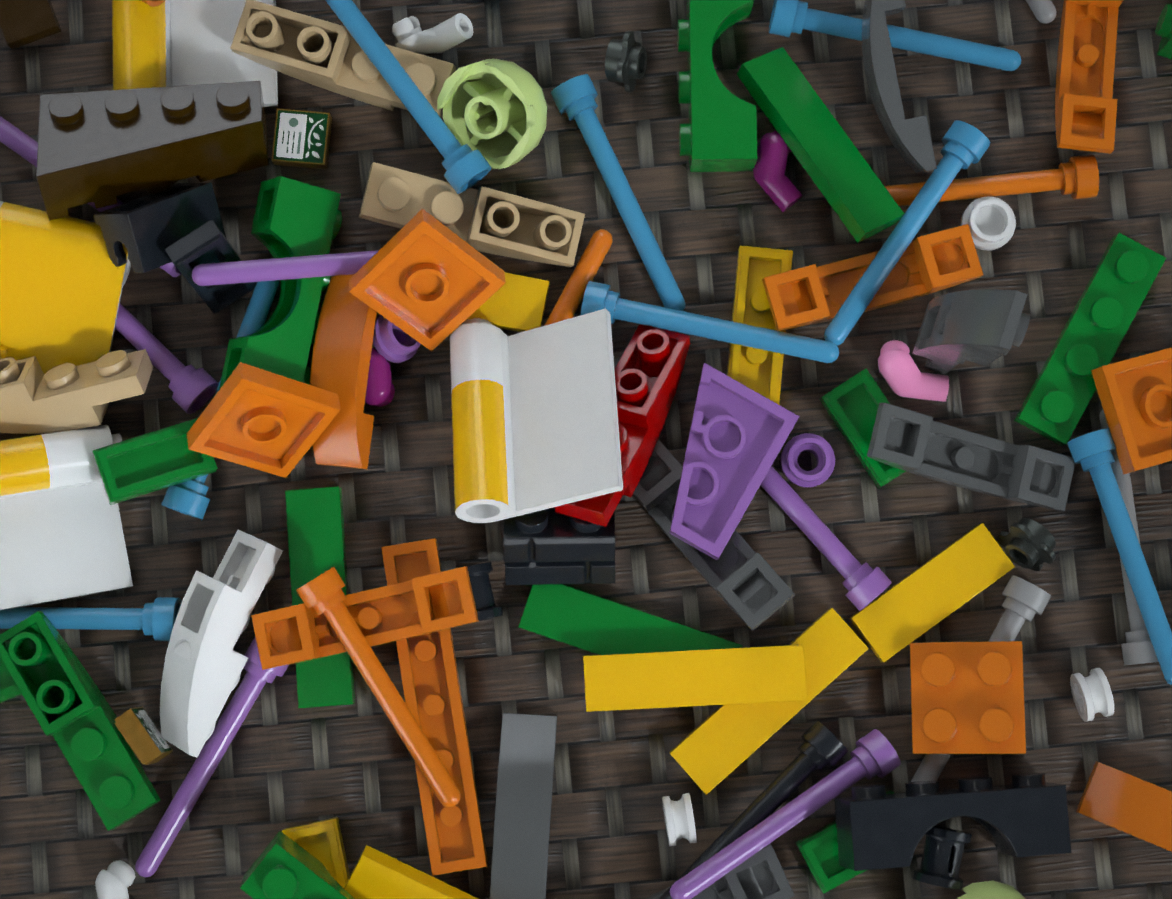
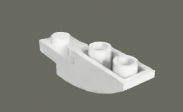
M237 530L213 578L196 570L177 614L165 656L160 695L161 738L198 758L205 742L211 737L216 721L231 691L235 689L240 680L241 672L248 657L233 650L240 634L247 628L250 615L265 585L272 579L275 566L283 550L241 530Z

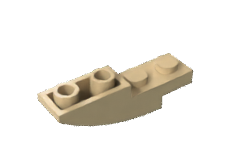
M246 0L230 47L232 52L288 76L364 103L393 111L394 107L407 110L345 26L259 1ZM386 44L441 117L443 108L437 110L438 96L445 80L456 71L455 65Z
M375 162L370 167L359 214L361 219L402 229L423 208L477 251L567 267L574 266L585 217L584 213L483 186L478 190L469 188L457 194L449 182Z
M146 349L131 353L117 350L103 355L95 362L75 366L72 363L58 365L50 369L46 374L43 373L36 356L18 361L11 357L0 359V433L43 434L101 425L109 402L145 393L153 370V365Z

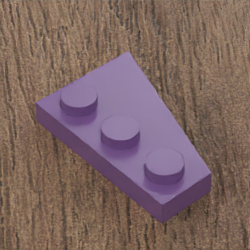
M704 363L669 533L713 559L718 560L800 416Z

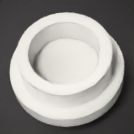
M987 196L978 198L969 204L962 215L961 226L969 225L975 248L990 251L1004 246L1011 239L1015 231L1016 220L1011 207L1006 202L996 197Z

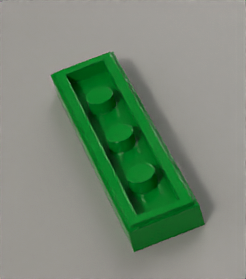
M781 47L743 63L736 75L857 243L897 224L903 217L904 212L786 50Z
M338 486L285 490L292 606L303 604L296 591L298 588L332 567H335L346 586L341 589L345 595H348L342 488ZM348 652L296 663L298 708L355 704L353 660Z
M562 584L532 585L518 626L524 630L599 655L742 648L743 646Z

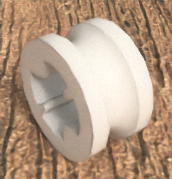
M1101 668L1091 669L1090 675L1087 677H1083L1081 673L1071 674L1070 686L1077 711L1084 722L1092 721L1094 715L1098 712L1104 717L1114 714L1112 691L1107 677Z
M690 793L682 794V798L678 801L671 800L669 796L662 797L669 846H676L677 841L681 838L687 839L689 843H697Z

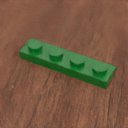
M1120 232L1113 236L1014 421L1060 446L1068 443L1096 390L1091 370L1110 364L1166 257Z

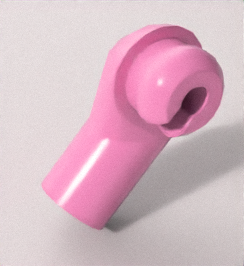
M892 340L882 346L878 358L879 372L895 394L905 398L946 402L949 390L948 375L920 372L909 354V347L902 341Z

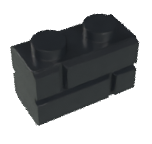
M554 507L504 519L503 539L506 585L615 583V511L606 527L557 513Z

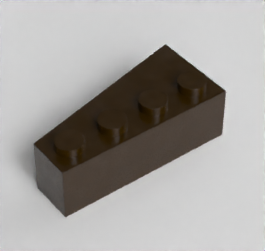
M261 81L40 95L36 177L49 221L69 216L67 208L94 202L96 209L117 204L116 196L146 188H149L150 194L153 195L171 190V185L175 184L178 180L195 176L200 182L269 165L267 122Z

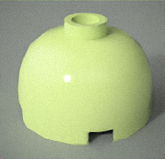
M486 59L460 67L445 80L438 96L437 110L443 108L444 123L462 146L468 144L472 151L478 149L493 169L507 168L522 160L539 145L546 129L547 103L542 88L528 71L511 61Z

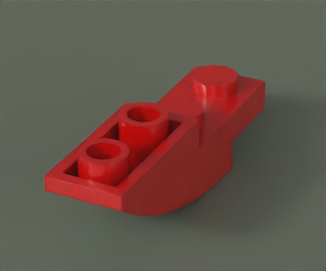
M639 324L614 369L623 490L554 507L555 512L606 527L622 496L632 497L654 451L673 402L690 346L689 335Z

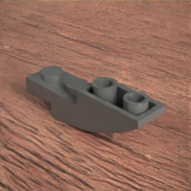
M981 289L957 291L934 298L928 303L912 354L927 358L924 368L941 374H946L959 363L963 364L965 360L988 366L1002 355L1006 356L1012 345L1016 347L1021 345L1030 321V314L1023 312L1028 294L1017 290Z

